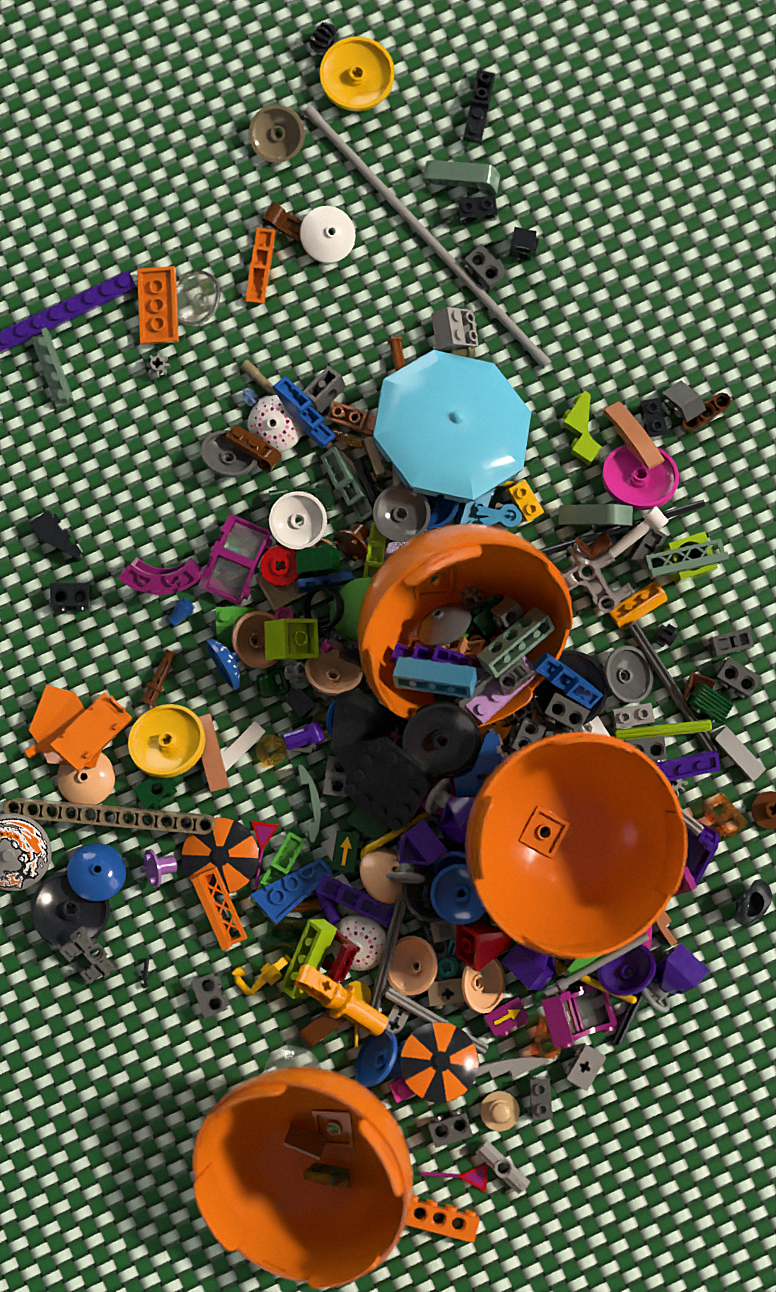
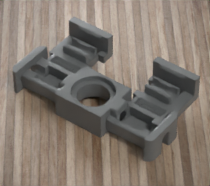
M82 926L70 935L71 940L63 947L57 945V947L69 962L74 959L73 956L75 954H80L82 951L91 963L89 968L84 970L79 967L78 971L91 984L101 976V973L103 977H107L110 975V971H115L118 966L115 961L111 962L107 958L108 954L95 938L91 940L86 934V928ZM92 949H99L96 955H89Z

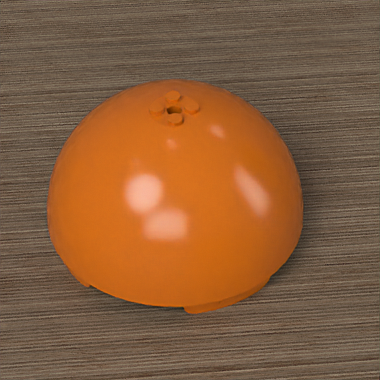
M456 524L432 529L412 538L385 560L366 590L358 620V648L361 665L373 693L380 702L389 710L407 720L420 707L435 702L434 693L395 687L393 672L396 663L390 662L396 643L408 646L410 638L417 637L418 627L422 619L430 611L448 603L460 604L462 597L459 596V592L465 591V585L468 587L475 585L477 590H482V595L479 596L483 598L482 603L477 602V606H481L485 602V598L490 594L498 593L503 595L504 598L510 596L517 601L524 614L534 607L546 613L555 629L530 650L525 657L532 664L545 652L557 660L559 659L567 642L569 631L573 627L569 589L555 565L531 543L500 528L479 524ZM438 576L434 582H430L432 577ZM498 627L495 631L501 635L500 632L502 630ZM473 662L472 666L476 668L479 664ZM540 673L537 674L484 725L474 717L478 727L501 720L525 706L533 696L532 691L545 679V676Z
M584 732L560 733L531 742L516 750L502 761L486 779L474 801L468 820L465 846L466 860L473 887L483 907L498 926L513 939L534 951L552 957L566 959L590 958L610 953L632 942L643 934L665 910L672 896L677 891L684 872L687 853L686 826L678 798L671 784L658 766L644 753L620 739L607 735ZM546 826L548 834L545 837H541L540 829Z
M288 1067L257 1075L234 1088L214 1106L203 1121L195 1141L193 1151L194 1195L206 1225L226 1250H236L247 1260L272 1274L285 1279L308 1283L309 1287L313 1289L341 1286L375 1269L391 1254L400 1240L408 1220L413 1193L412 1164L404 1136L396 1120L385 1105L367 1088L344 1075L315 1067ZM291 1124L327 1137L320 1160L283 1145ZM330 1125H336L339 1131H334Z

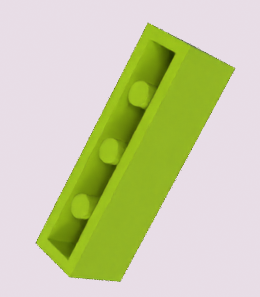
M325 919L308 920L280 986V989L291 998L309 996L308 993L294 985L301 965H310L317 969V971L322 966L337 931V928Z

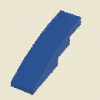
M285 376L273 385L272 388L282 404L299 426L321 449L334 440L336 435L322 423L325 418L311 406L313 401Z
M546 652L532 665L535 671L547 677L552 684L561 688L566 695L589 709L603 696L589 682Z

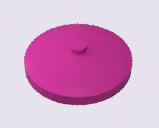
M626 444L613 450L605 460L602 471L603 485L607 493L621 505L633 506L635 510H650L655 506L661 507L671 500L679 483V471L671 456L657 447L664 458V462L648 470L626 448Z

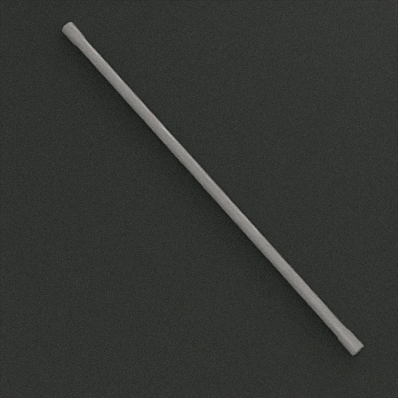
M309 105L303 112L309 120L329 138L532 355V358L543 369L546 368L552 361L543 351L537 348L326 123L316 109Z

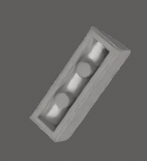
M727 726L712 739L751 782H754L766 770Z

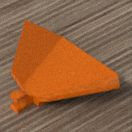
M46 685L29 728L30 733L38 744L25 750L28 758L43 752L48 763L69 765L50 748V744L86 710L76 693ZM102 750L85 767L96 768Z

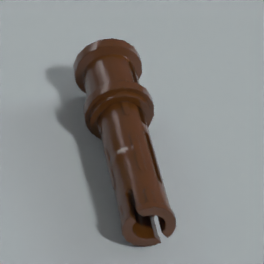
M165 650L152 681L146 685L147 689L143 698H140V702L155 708V702L159 693L163 691V682L177 656L176 653Z

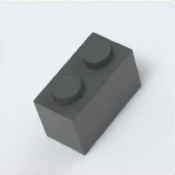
M682 380L662 392L665 397L664 404L668 410L672 409L678 418L681 417L686 422L706 410L701 396Z

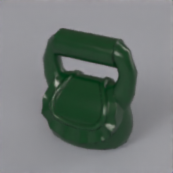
M275 668L267 673H261L256 676L257 687L263 699L283 696L291 688L283 669ZM276 673H279L283 691L278 690L274 677Z

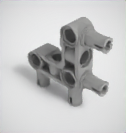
M574 543L573 547L571 545L567 548L576 562L573 566L560 572L569 591L579 585L587 586L592 594L594 603L604 613L611 612L619 605L621 600L635 593L630 583L615 591L611 590L600 572L601 568L615 561L610 550L592 561L579 550L577 543ZM589 566L592 568V572L585 574L582 572V568ZM605 598L612 601L608 606L603 605L601 602Z

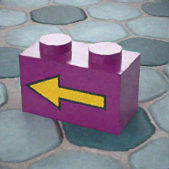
M518 996L497 1006L493 1011L483 1014L494 1036L499 1035L500 1038L509 1034V1029L514 1026L517 1028L527 1024L526 1020L529 1019Z

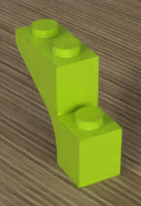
M584 391L582 395L578 394L574 399L573 404L575 406L572 410L568 409L563 415L562 419H564L562 425L580 437V439L576 437L572 442L571 447L573 449L571 454L590 466L602 446L592 439L588 431L591 396L587 391Z

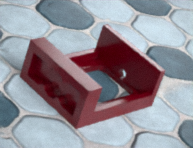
M336 931L333 939L339 942L341 947L334 963L332 964L325 958L321 968L329 973L327 977L332 981L341 982L345 980L359 946Z

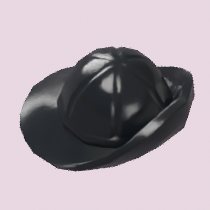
M757 879L751 884L749 890L742 892L737 897L735 902L737 910L735 921L738 924H752L758 921L768 910L772 901V892L767 882Z

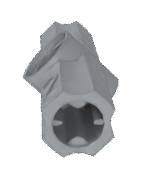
M488 1140L483 1142L475 1152L516 1193L520 1194L529 1185L530 1181ZM502 1162L508 1164V1169L504 1172L497 1169L498 1165Z

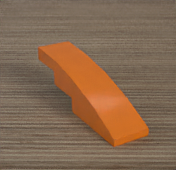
M257 227L246 293V301L265 303L276 235L275 229Z

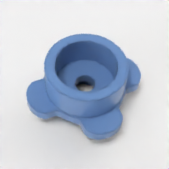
M252 389L242 390L244 393L241 397L248 405L253 406L254 403L258 402V395Z

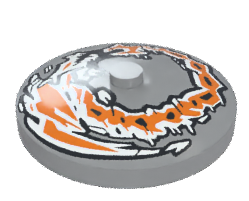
M15 813L0 815V889L18 891L29 888L36 884L49 868L52 855L49 838L44 829L33 819Z

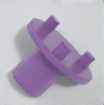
M149 849L144 853V867H140V872L146 873L152 887H159L161 875L176 872L177 863L173 855L157 858L155 852Z

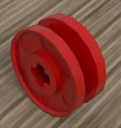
M276 546L264 553L260 569L263 577L269 584L275 587H286L292 585L298 579L296 553L286 546ZM278 563H279V564L285 563V564H284L285 569H284V570L280 569V570L278 571V570H276V569L278 568L276 565H277Z

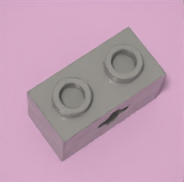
M651 703L611 711L614 730L655 722Z
M584 1043L583 1046L577 1048L573 1064L569 1063L564 1073H566L565 1078L588 1091L607 1057ZM587 1061L588 1069L581 1071L580 1063L584 1064Z

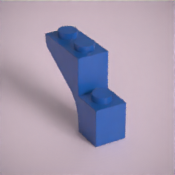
M494 729L486 731L474 765L470 769L454 776L457 797L478 794L484 784L482 775H478L493 772L503 761V755L498 753L497 746H500L499 734H495Z

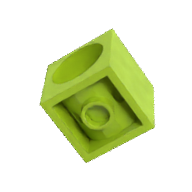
M704 531L668 543L663 550L669 551L708 542L706 532ZM710 546L706 552L709 553V554H711V555H713V552H712V549H711V546ZM693 549L698 553L699 557H701L702 553L696 549ZM672 554L669 561L673 564L678 563V554ZM714 564L697 568L694 571L688 570L669 576L671 581H675L677 585L710 574L718 566Z
M279 619L264 622L266 660L319 658L317 619Z

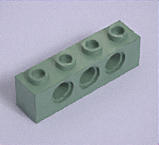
M534 607L477 654L476 657L483 669L497 678L549 635L555 627L546 613Z

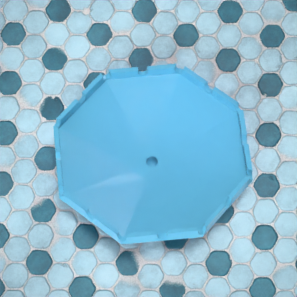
M432 350L383 379L372 437L375 440V446L387 462H392L393 470L406 488L409 486L413 489V492L435 497L441 494L444 495V499L463 503H468L469 501L476 502L493 491L495 487L503 485L523 470L531 411L494 363Z

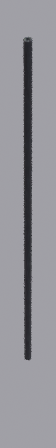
M700 500L662 513L668 519L706 507L704 500ZM645 519L632 521V526H616L580 537L579 539L587 544L595 541L605 532L610 537L632 530ZM574 539L540 551L548 556L567 550L571 545L573 547L576 541ZM330 615L317 619L318 625L322 626L330 623Z

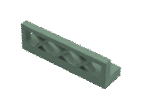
M47 328L41 329L42 334L31 339L55 406L58 409L75 403L51 334Z
M722 539L645 556L651 579L729 560L728 552L724 551ZM718 544L720 553L711 555L706 552L711 545ZM693 549L702 553L701 557L691 559L688 557V554ZM677 553L683 557V560L679 563L673 564L669 561L672 554ZM659 558L665 563L661 567L653 568L651 559Z

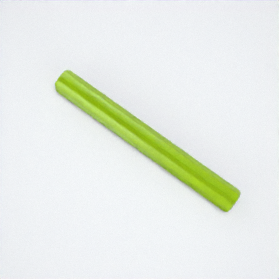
M711 720L617 729L616 739L629 740L705 732L712 730Z

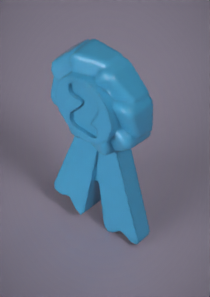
M506 504L500 510L483 506L476 507L478 510L476 516H486L478 520L481 525L491 526L500 522L507 528L515 527L522 519L521 510L514 504Z

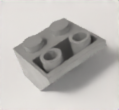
M446 307L431 314L437 350L451 352L452 349H467L469 346L471 348L479 347L473 310Z

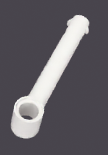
M657 506L653 507L643 516L645 519L643 522L609 547L604 553L610 550L611 555L614 558L617 557L651 529L655 532L661 529L668 522V519Z

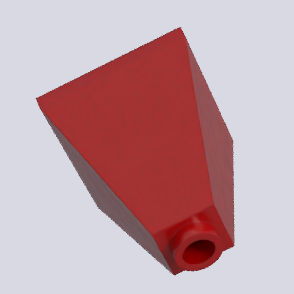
M473 921L468 924H456L455 956L474 971H479L509 948L510 941L513 938L502 928L488 923Z

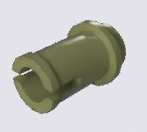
M471 346L467 349H452V354L476 359L475 348H471Z

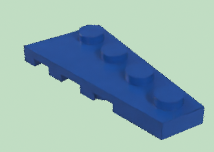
M320 858L249 896L276 925L318 887L324 874L330 876L334 872Z

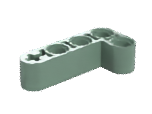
M428 160L425 164L422 180L425 183L434 185L479 188L486 195H496L500 174L494 166L489 164Z
M617 504L559 505L558 525L632 526L633 506Z

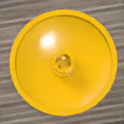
M366 37L345 38L331 46L324 55L320 66L321 85L326 96L337 106L350 111L369 110L382 103L391 92L394 84V64L388 51L378 42Z
M174 704L157 706L145 712L134 723L128 738L129 753L136 766L148 775L159 778L177 776L189 770L201 757L206 741L205 730L200 719L190 709Z

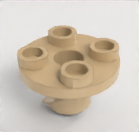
M494 1091L488 1094L481 1103V1118L485 1125L492 1130H508L516 1124L519 1118L520 1109L518 1102L508 1092Z

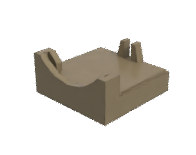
M371 436L364 439V448L376 482L392 477L393 474L384 468L381 461L384 456L379 455L380 451L375 446L374 438Z

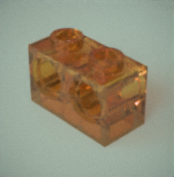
M723 793L717 795L702 808L705 811L704 816L709 822L714 821L718 826L716 830L722 837L732 838L749 823ZM715 804H719L722 807V812L719 815L713 812ZM728 819H732L735 823L732 830L726 827Z
M539 1014L530 1052L534 1055L555 1060V1056H559L561 1048L560 1046L554 1047L551 1034L546 1030V1017L543 1014ZM546 1041L552 1044V1048L548 1052H544L541 1048L542 1044Z

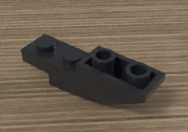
M477 69L463 141L477 144L482 142L496 73Z
M332 627L328 631L327 644L339 650L340 659L362 667L358 640L352 639L344 632Z

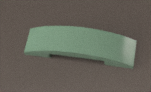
M299 765L301 785L309 784L315 822L307 824L310 842L312 843L316 841L320 829L321 804L312 777L302 765Z

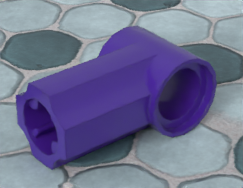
M319 722L303 726L302 729L283 735L288 751L325 740Z

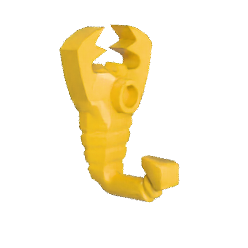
M286 954L272 965L268 962L260 969L262 974L259 975L252 988L242 979V976L247 974L241 966L236 967L232 972V975H235L234 982L245 995L252 996L267 982L272 986L283 976L279 971L292 959Z

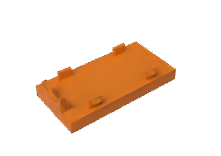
M166 266L137 269L140 344L179 342L176 267Z
M104 692L50 744V748L74 770L79 772L132 721V717L126 712V708L121 706L113 696L109 697Z

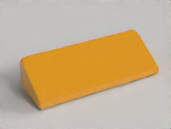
M653 581L619 603L614 610L608 613L619 630H622L666 602L667 596L659 584Z

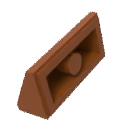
M291 1124L283 1145L320 1160L327 1137Z

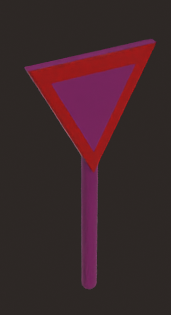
M251 821L260 846L259 862L254 887L258 888L263 850L279 825Z
M485 1163L463 1174L421 1172L420 1175L462 1178L486 1193L488 1164Z

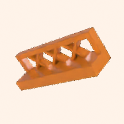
M215 867L195 875L191 880L222 951L229 949L235 943L247 939L248 937L218 868ZM214 873L217 880L215 886L208 884L205 876ZM216 891L223 894V904L215 901L214 894ZM223 909L231 912V921L223 919L221 915ZM230 928L238 929L241 936L232 939L229 933Z

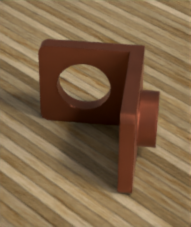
M606 532L589 546L578 537L575 538L579 550L592 561L612 546V542Z
M691 672L685 685L683 699L687 698L690 689L694 690L697 683H703L713 689L715 680Z

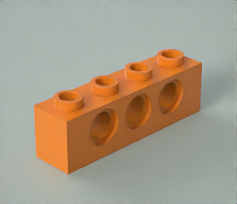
M412 1195L406 1225L474 1243L480 1218L472 1210L465 1209V1212L457 1210L456 1206L446 1204L444 1207L438 1205L437 1201L427 1199L425 1202L419 1200L418 1196ZM416 1208H423L425 1214L421 1217L414 1214ZM436 1213H442L444 1219L436 1222L433 1216ZM455 1218L463 1220V1224L460 1227H455L452 1224Z

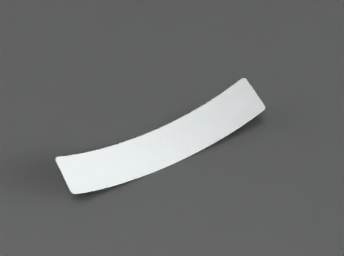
M256 721L222 754L225 771L239 760L265 733V730Z

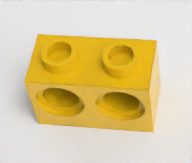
M521 479L505 489L513 504L521 510L524 522H529L544 513L525 479Z

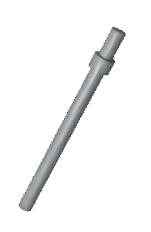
M644 933L622 948L610 952L570 976L558 979L557 983L543 990L548 997L559 990L563 991L569 988L568 985L650 940L647 933Z

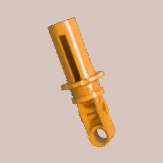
M306 964L301 965L294 985L320 1001L324 1007L329 1008V1015L337 1019L342 1015L374 1037L379 1036L385 1030L388 1017L354 995V986L347 984L342 987L339 982L332 981L314 967Z

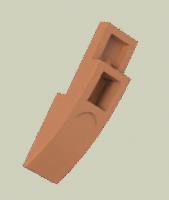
M333 401L327 415L328 420L362 435L373 436L375 416Z

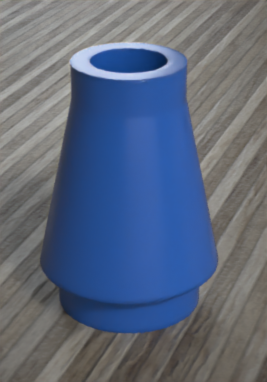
M184 597L178 601L168 620L177 626L194 612L195 606Z

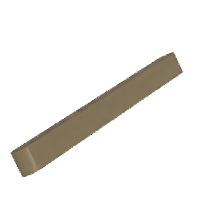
M13 798L4 804L5 814H21L36 820L193 834H208L216 826V820L208 814L27 798ZM12 803L17 804V806H18V811H17V812H14V811L11 809V804H12ZM31 804L37 807L36 814L30 811ZM50 806H53L56 809L55 816L50 814ZM69 808L75 810V817L69 816ZM88 809L94 812V819H90L87 816ZM107 811L113 813V821L107 819ZM126 813H130L133 816L132 822L126 821ZM145 815L151 816V824H147L144 821ZM164 816L171 819L172 823L170 826L164 824ZM183 818L190 820V827H185L182 824ZM202 820L209 821V829H204L202 827Z

